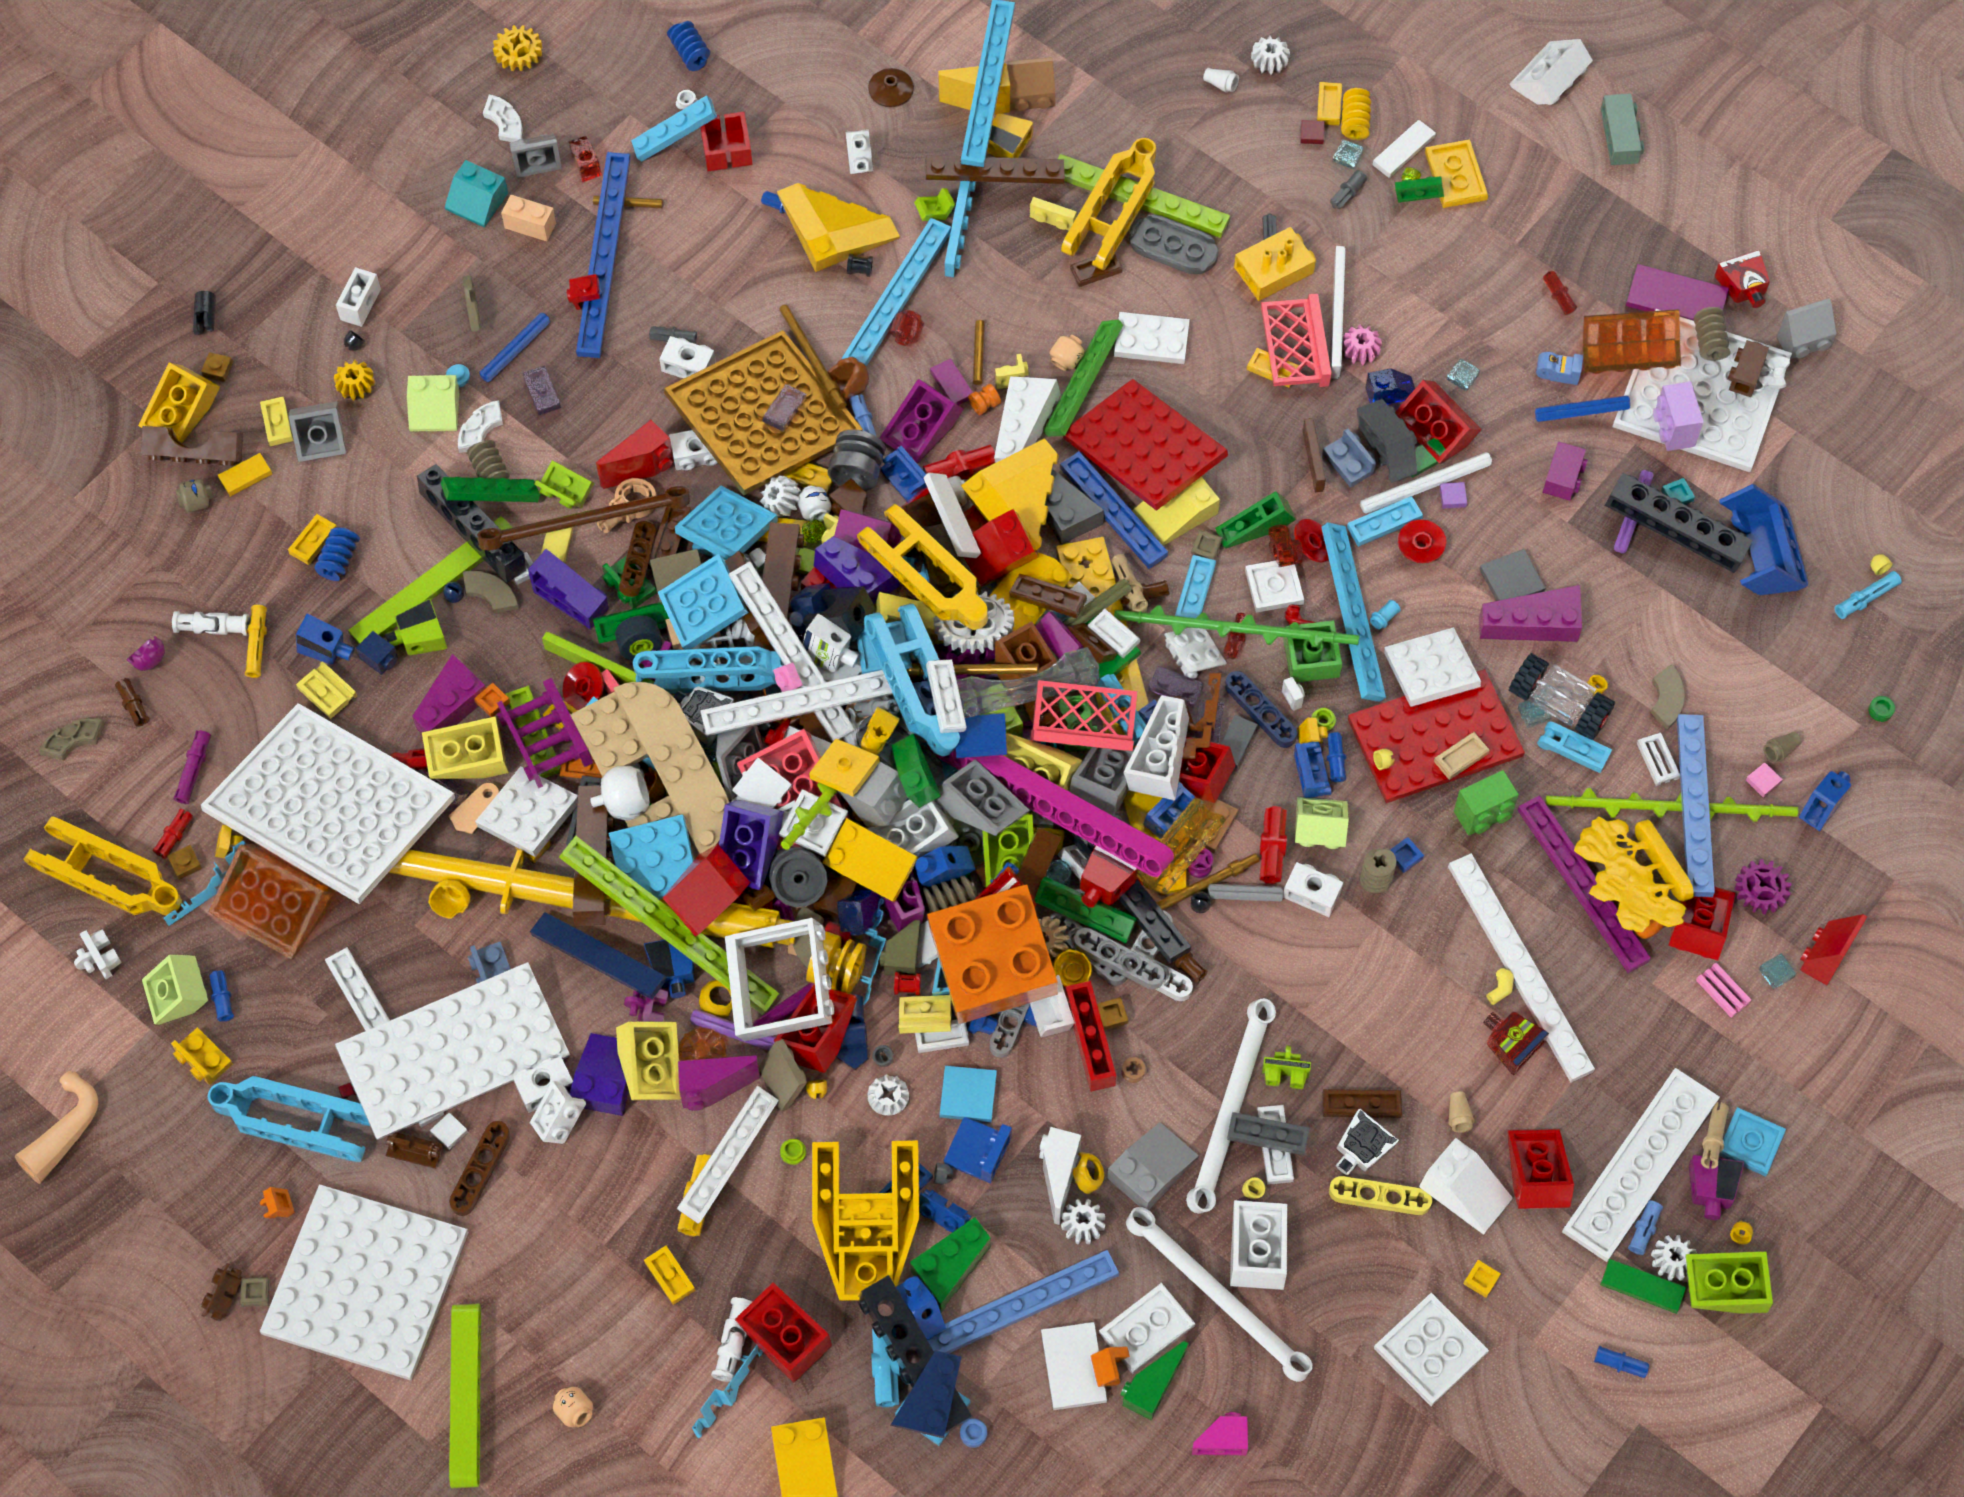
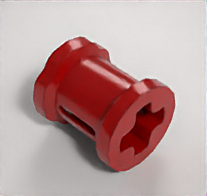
M895 972V995H898L899 992L915 993L916 996H920L921 973L901 975L899 972Z

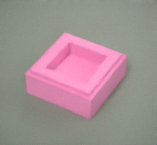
M1763 763L1746 778V781L1763 798L1781 784L1783 780L1766 763Z

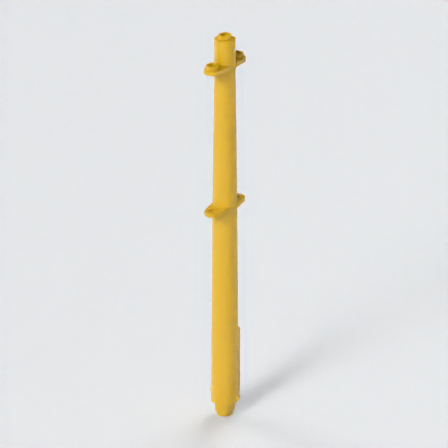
M520 849L517 850L511 867L408 850L389 871V873L438 883L442 880H457L468 889L503 895L500 906L501 914H508L513 898L573 909L574 878L522 869L525 852ZM607 895V899L611 900V915L607 916L642 922ZM660 899L662 903H664L672 910V908L666 903L664 899ZM731 903L701 933L725 939V936L793 921L780 919L779 911L764 908L754 911L750 906ZM795 937L760 944L759 946L774 948L776 943L790 946V944H795Z

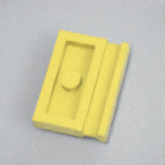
M323 661L317 669L314 668L296 684L297 688L330 719L347 706L353 697H357L356 691Z
M950 995L900 997V1034L951 1032L952 1001Z

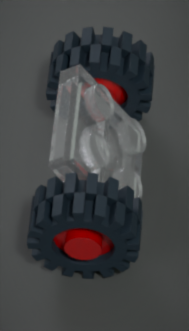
M1530 653L1515 674L1508 691L1525 701L1528 700L1569 726H1572L1578 716L1582 714L1575 730L1594 740L1610 716L1615 701L1599 692L1595 694L1596 688L1555 664L1545 675L1549 663Z

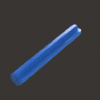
M543 312L539 313L480 371V377L484 381L490 382L550 323V318Z
M1619 396L1540 407L1535 409V417L1537 422L1628 410L1630 409L1629 396Z

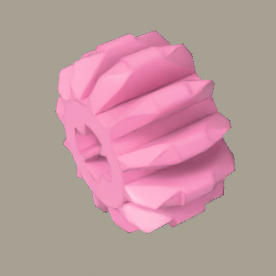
M1361 324L1357 329L1351 327L1349 332L1343 335L1342 351L1345 352V359L1352 358L1353 364L1360 361L1362 366L1366 360L1372 363L1381 351L1382 341L1381 338H1378V331L1371 332L1370 326L1363 329Z

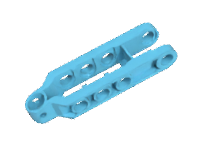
M907 604L898 608L901 622L905 629L904 634L908 642L896 645L883 616L879 612L866 615L864 618L866 633L908 730L924 738L933 753L940 756L950 755L959 743V732L940 733L937 715L930 716L924 712L900 655L912 652L924 672V680H927L930 686L926 664L928 661H936L939 658L914 604Z
M761 647L644 651L638 653L633 659L636 682H642L644 678H654V685L663 688L670 694H676L678 691L692 693L694 688L698 686L713 692L762 690L770 685L777 684L773 669L784 665L776 651H769ZM743 656H749L753 659L752 663H740L739 660ZM718 657H724L728 660L727 664H715L714 661ZM693 658H699L703 661L701 665L689 664ZM644 660H649L653 663L651 667L640 668L639 664ZM743 674H753L755 676L750 682H745L741 679ZM718 675H729L730 677L725 683H720L716 680ZM694 676L705 677L704 682L700 684H695L691 681Z
M252 1076L238 1084L219 1082L213 1085L208 1092V1101L212 1108L219 1114L232 1117L241 1133L353 1162L362 1161L366 1150L364 1146L361 1148L358 1145L343 1141L340 1137L328 1135L334 1118L370 1126L360 1103ZM261 1098L323 1114L324 1116L318 1132L311 1130L310 1133L295 1129L289 1124L283 1126L268 1122L266 1118L260 1120L248 1117L247 1113L251 1102Z

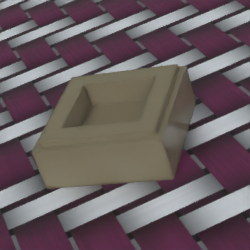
M1199 530L1191 554L1215 560L1223 540L1222 537Z
M268 1277L242 1278L240 1305L242 1307L269 1306L270 1279Z

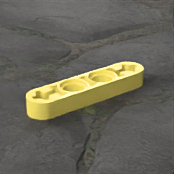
M1338 1176L1331 1181L1329 1187V1195L1334 1201L1350 1205L1423 1215L1430 1210L1432 1204L1431 1195L1421 1188ZM1339 1184H1343L1344 1189L1350 1191H1344V1194L1340 1195L1338 1190L1334 1188H1338ZM1353 1186H1357L1355 1198L1351 1197ZM1365 1187L1371 1188L1375 1193V1197L1370 1200L1363 1199L1360 1195V1190ZM1389 1192H1397L1401 1197V1201L1397 1204H1392L1388 1202L1386 1195ZM1406 1194H1410L1408 1200H1414L1409 1201L1408 1206L1404 1205ZM1418 1196L1423 1197V1202H1426L1423 1203L1422 1207H1417V1202H1415Z

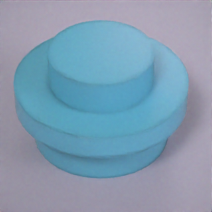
M461 364L451 366L446 372V375H456L459 387L465 386L470 379L468 368Z

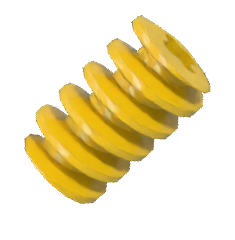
M1352 88L1343 95L1341 132L1345 137L1352 140H1363L1370 134L1369 121L1371 118L1370 106L1372 101L1369 98L1370 92L1365 89Z

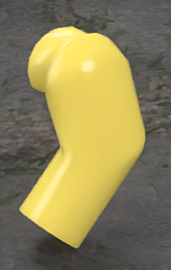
M1501 968L1496 972L1498 987L1486 995L1492 1005H1495L1512 993L1514 975L1510 970Z

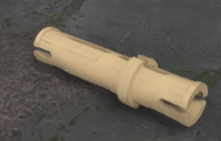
M1124 554L1114 556L1112 558V565H1114L1119 579H1126L1132 588L1125 597L1130 600L1135 611L1145 610L1148 602L1142 593L1143 587L1136 580Z
M1718 1102L1712 1108L1707 1136L1703 1139L1704 1152L1701 1164L1708 1169L1710 1161H1712V1169L1718 1166L1719 1154L1724 1148L1723 1134L1729 1107L1722 1102L1720 1110H1718Z

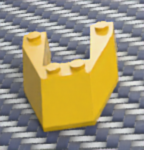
M918 1140L892 1141V1193L840 1194L839 1142H812V1222L839 1301L860 1300L858 1295L863 1289L888 1275L894 1285L898 1286L919 1222Z

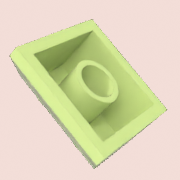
M456 375L408 376L407 406L410 432L457 431L460 390Z
M1297 797L1295 843L1305 847L1325 845L1329 849L1346 847L1349 820L1347 801Z
M168 955L142 979L155 1025L193 1014L208 1001L207 992L204 988L200 968L195 956Z

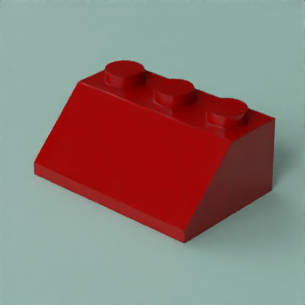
M1422 380L1395 412L1399 419L1402 418L1409 431L1412 430L1414 432L1416 440L1425 447L1439 464H1442L1466 448L1482 430L1435 381ZM1433 438L1438 439L1446 450L1439 456L1427 441Z

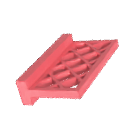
M1309 294L1308 299L1261 302L1273 386L1319 383L1320 387L1329 386L1331 368L1318 294ZM1296 307H1303L1304 313L1300 318L1290 311ZM1277 309L1282 314L1277 319H1274L1268 315L1267 310ZM1285 316L1295 322L1290 329L1280 323ZM1298 325L1307 330V334L1303 338L1293 332ZM1275 327L1285 333L1280 340L1271 334ZM1288 336L1298 341V344L1293 349L1283 343ZM1302 345L1311 351L1306 358L1296 352ZM1278 347L1288 352L1283 360L1274 354ZM1292 356L1302 362L1296 369L1286 363ZM1307 365L1314 370V375L1305 376L1300 371ZM1283 367L1292 374L1287 378H1278L1277 372Z
M1038 680L1033 729L1031 730L1030 740L1133 751L1134 741L1132 739L1138 691ZM1043 686L1053 687L1059 695L1049 704L1042 697ZM1058 688H1065L1067 690L1061 693ZM1072 689L1078 690L1084 698L1074 707L1064 696ZM1083 691H1092V692L1086 696V694H1085ZM1096 692L1103 693L1108 700L1099 709L1089 699ZM1107 693L1116 695L1113 698H1111ZM1120 695L1131 696L1130 707L1122 712L1114 700ZM1062 698L1070 710L1059 718L1051 706ZM1087 701L1094 710V713L1086 720H1083L1075 709ZM1041 702L1045 705V707L1042 710ZM1109 704L1119 713V716L1110 723L1100 713ZM1048 709L1056 721L1049 727L1039 726L1040 715ZM1072 712L1081 722L1073 730L1068 729L1062 722ZM1129 712V718L1127 719L1125 714ZM1096 715L1106 725L1099 732H1093L1086 724ZM1121 717L1128 725L1127 735H1118L1111 727ZM1059 723L1062 728H1054V726ZM1082 726H1084L1087 731H1081L1079 729ZM1109 729L1112 734L1103 732Z

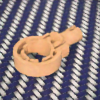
M638 478L628 479L618 485L615 491V498L609 502V506L629 502L625 497L631 493V489H633V492L641 493L646 498L656 496L654 487L646 480ZM654 509L598 521L597 525L601 531L603 530L604 533H608L620 521L629 523L634 518H642L649 515Z

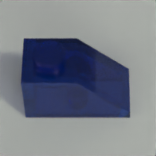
M1392 368L1369 372L1367 375L1365 388L1370 403L1381 399L1386 404L1402 402L1415 390L1412 376Z
M870 889L856 890L838 901L840 931L850 932V935L854 936L865 934L867 929L874 926L881 895Z

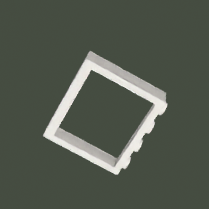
M809 918L725 936L735 1036L748 1041L832 1023L831 1015L834 1014V1005L832 1000L829 999L831 980L826 973L828 955L823 948V940H825L826 936L823 925L815 919ZM809 934L818 1014L753 1027L744 948Z

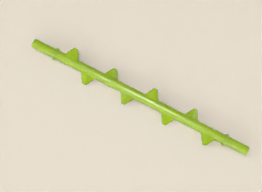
M821 783L817 784L822 795L809 810L801 807L795 809L799 822L793 825L790 833L781 842V846L784 849L789 850L796 840L804 835L806 828L818 814L828 817L832 815L828 802L838 790Z
M1587 788L1581 797H1574V795H1546L1545 804L1547 806L1605 808L1611 818H1615L1620 809L1653 810L1660 818L1667 811L1682 812L1681 793L1676 801L1642 800L1635 792L1628 799L1597 798L1591 788ZM1726 797L1723 803H1709L1710 821L1715 813L1747 814L1753 822H1757L1761 815H1769V817H1797L1798 807L1773 806V804H1736L1731 797Z

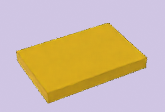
M1470 139L1425 148L1432 176H1441L1444 197L1439 198L1443 208L1488 199V193Z

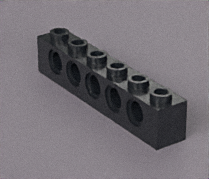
M437 464L417 475L419 493L506 583L526 571L524 553L513 541L505 542L502 547L489 551L479 548L477 534L481 530L487 528L501 529L473 501L446 499L441 487V481L443 477L449 476Z
M1625 473L1621 474L1604 505L1733 573L1736 572L1753 541L1747 538L1745 534L1726 527L1722 522L1703 515L1701 511L1692 509L1682 504L1680 500L1671 498L1661 493L1657 488L1648 486L1638 481L1636 477ZM1632 496L1637 497L1640 501L1635 500ZM1654 507L1660 509L1661 512L1655 510Z
M888 1275L863 1289L858 1295L860 1299L858 1300V1305L865 1315L869 1314L874 1322L871 1326L878 1338L882 1337L887 1344L885 1350L891 1361H897L900 1366L899 1374L906 1385L910 1384L913 1388L934 1351ZM881 1304L888 1305L891 1308V1315H881L878 1311V1306ZM896 1327L903 1329L905 1338L902 1340L894 1338L892 1329ZM906 1352H916L919 1356V1362H909L906 1359ZM956 1388L945 1434L972 1417Z

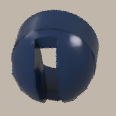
M452 581L445 585L443 593L448 602L457 603L462 600L464 592L458 582Z

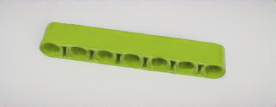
M480 1304L452 1305L449 1481L451 1488L479 1487Z

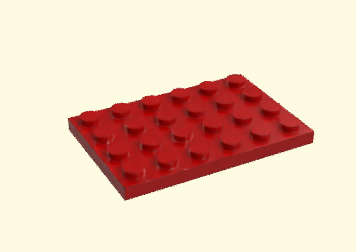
M1131 379L1070 425L1065 436H1063L1064 440L1156 511L1228 456V451L1225 447L1134 379Z
M1485 669L1477 671L1481 680V687L1410 707L1406 697L1403 696L1348 715L1349 724L1386 803L1524 757V749ZM1475 732L1490 750L1489 754L1449 780L1435 764V757ZM1380 749H1389L1393 752L1391 759H1395V761L1389 768L1379 770L1374 762V752Z

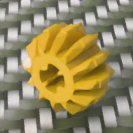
M354 360L352 364H349L345 361V367H337V374H334L335 387L344 399L350 396L354 401L357 396L364 399V393L371 394V387L375 386L374 374L365 362L358 364V361Z

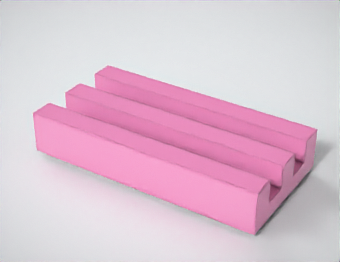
M1717 963L1696 979L1701 987L1731 1018L1751 1002L1747 994ZM1707 978H1709L1718 987L1719 991L1735 1005L1734 1009L1706 980Z

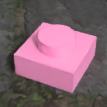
M793 662L773 669L775 681L782 692L802 686Z

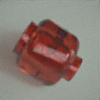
M907 309L896 314L890 333L896 338L895 342L897 344L908 346V344L918 342L924 327L921 315Z

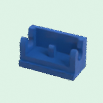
M902 445L883 459L885 465L881 467V472L906 501L910 500L921 489L927 487L924 481L925 472Z
M1320 743L1295 744L1294 759L1304 798L1331 795L1332 791Z
M1178 782L1176 799L1162 798L1147 813L1143 825L1164 842L1195 811L1196 806L1194 803L1197 799L1183 787L1182 783Z

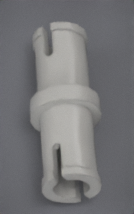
M875 698L867 702H857L854 711H862L856 713L858 717L872 716L876 708L880 707L896 715L899 707L898 705L892 706L897 704L894 699L881 700Z

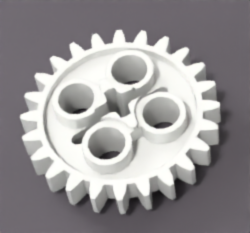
M985 591L982 595L978 596L987 605L988 622L981 629H977L974 636H972V629H969L960 621L940 620L937 616L934 617L935 634H938L939 641L944 640V646L951 644L952 650L960 647L961 653H964L966 649H970L971 654H974L975 649H979L981 653H984V648L986 647L994 650V644L997 640L1013 632L1014 616L1013 610H1010V604H1004L1003 598L997 600L996 594L987 597V592Z

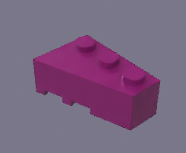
M453 653L412 715L416 729L421 734L422 732L457 725L479 707L475 703L474 698L485 690L486 687Z

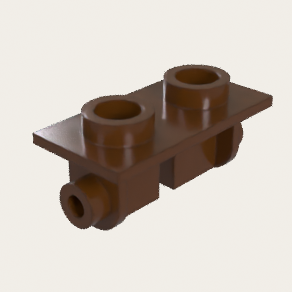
M395 1132L392 1136L389 1135L387 1137L386 1145L389 1147L385 1156L436 1169L444 1144Z
M229 1263L225 1264L222 1269L217 1268L211 1283L215 1284L211 1293H206L201 1303V1307L204 1308L201 1316L204 1317L210 1312L212 1313L211 1318L216 1321H221L222 1318L226 1317L233 1299L224 1296V1294L227 1292L235 1295L242 1279L241 1270L232 1268L231 1271L227 1270L230 1265Z

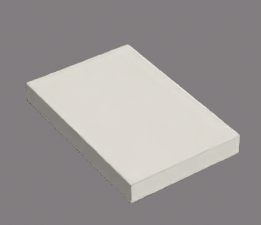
M1160 1283L1099 1330V1334L1110 1347H1128L1130 1357L1122 1360V1362L1134 1374L1195 1327V1323L1166 1287Z
M1094 1322L1042 1329L1041 1335L1053 1410L1107 1403L1105 1386L1098 1387L1090 1356L1099 1352Z

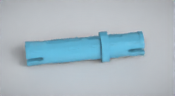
M1891 571L1888 575L1860 592H1853L1850 598L1834 607L1837 616L1844 619L1856 610H1863L1867 607L1868 603L1902 583L1901 577L1897 572Z

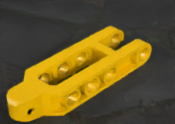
M1140 138L1133 143L1129 150L1113 154L1062 243L1061 252L1074 256L1088 231H1093L1104 236V239L1102 240V247L1095 261L1093 260L1092 265L1101 270L1106 269L1155 185L1153 164L1156 159V144L1154 141L1148 138ZM1130 173L1139 177L1140 181L1138 185H1134L1133 193L1128 202H1124L1123 210L1117 221L1114 220L1112 225L1096 219L1122 174Z
M893 504L884 511L885 517L888 516L891 522L899 529L900 534L906 538L894 549L870 527H865L857 534L861 545L940 620L960 621L972 630L981 629L987 624V605L977 595L976 577L901 507ZM914 547L919 552L922 550L933 561L935 567L939 566L949 575L950 581L956 582L963 590L953 598H945L902 557Z
M50 817L44 829L53 837L74 846L65 862L49 854L45 856L31 848L24 857V861L34 869L133 915L154 910L167 916L174 910L177 912L182 903L176 888L163 881L162 874L158 871L156 863L56 817ZM93 855L150 881L152 887L148 894L141 893L131 896L118 890L117 886L113 884L110 886L97 880L92 874L88 876L82 873V870Z

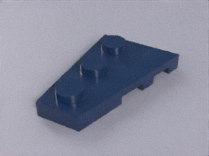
M935 1350L890 1426L944 1438L962 1357Z

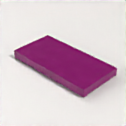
M1637 264L1626 306L1653 314L1658 309L1694 321V315L1706 307H1719L1723 310L1729 288Z

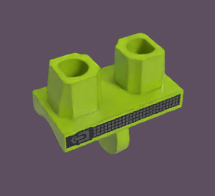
M1286 1045L1285 1052L1275 1051L1274 1058L1264 1057L1262 1073H1265V1083L1268 1086H1279L1281 1075L1291 1076L1290 1087L1303 1089L1306 1078H1309L1311 1062L1300 1061L1301 1054L1291 1053V1046Z

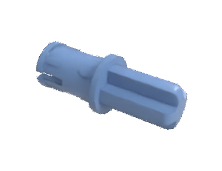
M855 395L851 397L849 402L855 414L854 419L862 427V431L876 436L871 421L873 416L867 409L864 396Z

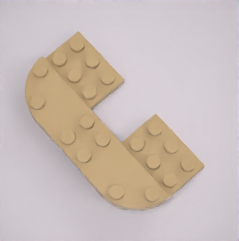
M625 683L614 687L615 692L570 714L602 777L608 770L616 766H632L650 757L669 796L650 805L646 812L641 811L639 817L625 820L629 828L683 814L694 860L699 854L716 844L719 845L724 806L730 803L681 707L669 692L651 683Z

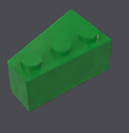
M974 1217L910 1261L911 1273L917 1276L935 1297L941 1313L953 1295L961 1288L968 1275L973 1272L991 1248V1238L976 1217Z

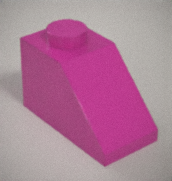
M1235 1412L1220 1416L1193 1442L1192 1455L1246 1456L1248 1451L1247 1417Z

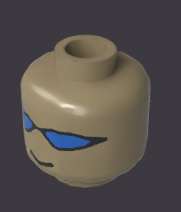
M202 479L182 482L179 484V489L176 490L179 506L187 512L206 509L209 506V499H213L210 484L205 485Z

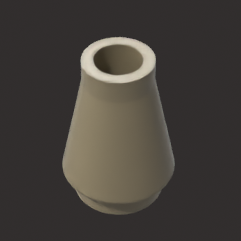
M1791 732L1790 734L1770 739L1764 745V754L1771 762H1781L1801 744V738L1796 732Z

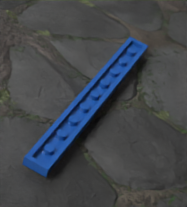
M607 152L588 272V275L597 274L599 278L600 299L585 301L583 304L576 349L578 357L601 358L631 160L630 154Z

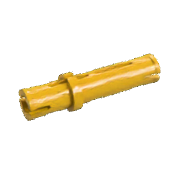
M263 605L251 606L250 625L247 627L249 640L245 676L250 678L261 676L264 635L267 634V627L265 626L267 607Z

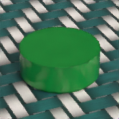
M1877 696L1871 701L1868 711L1874 720L1885 722L1893 716L1895 704L1886 696Z

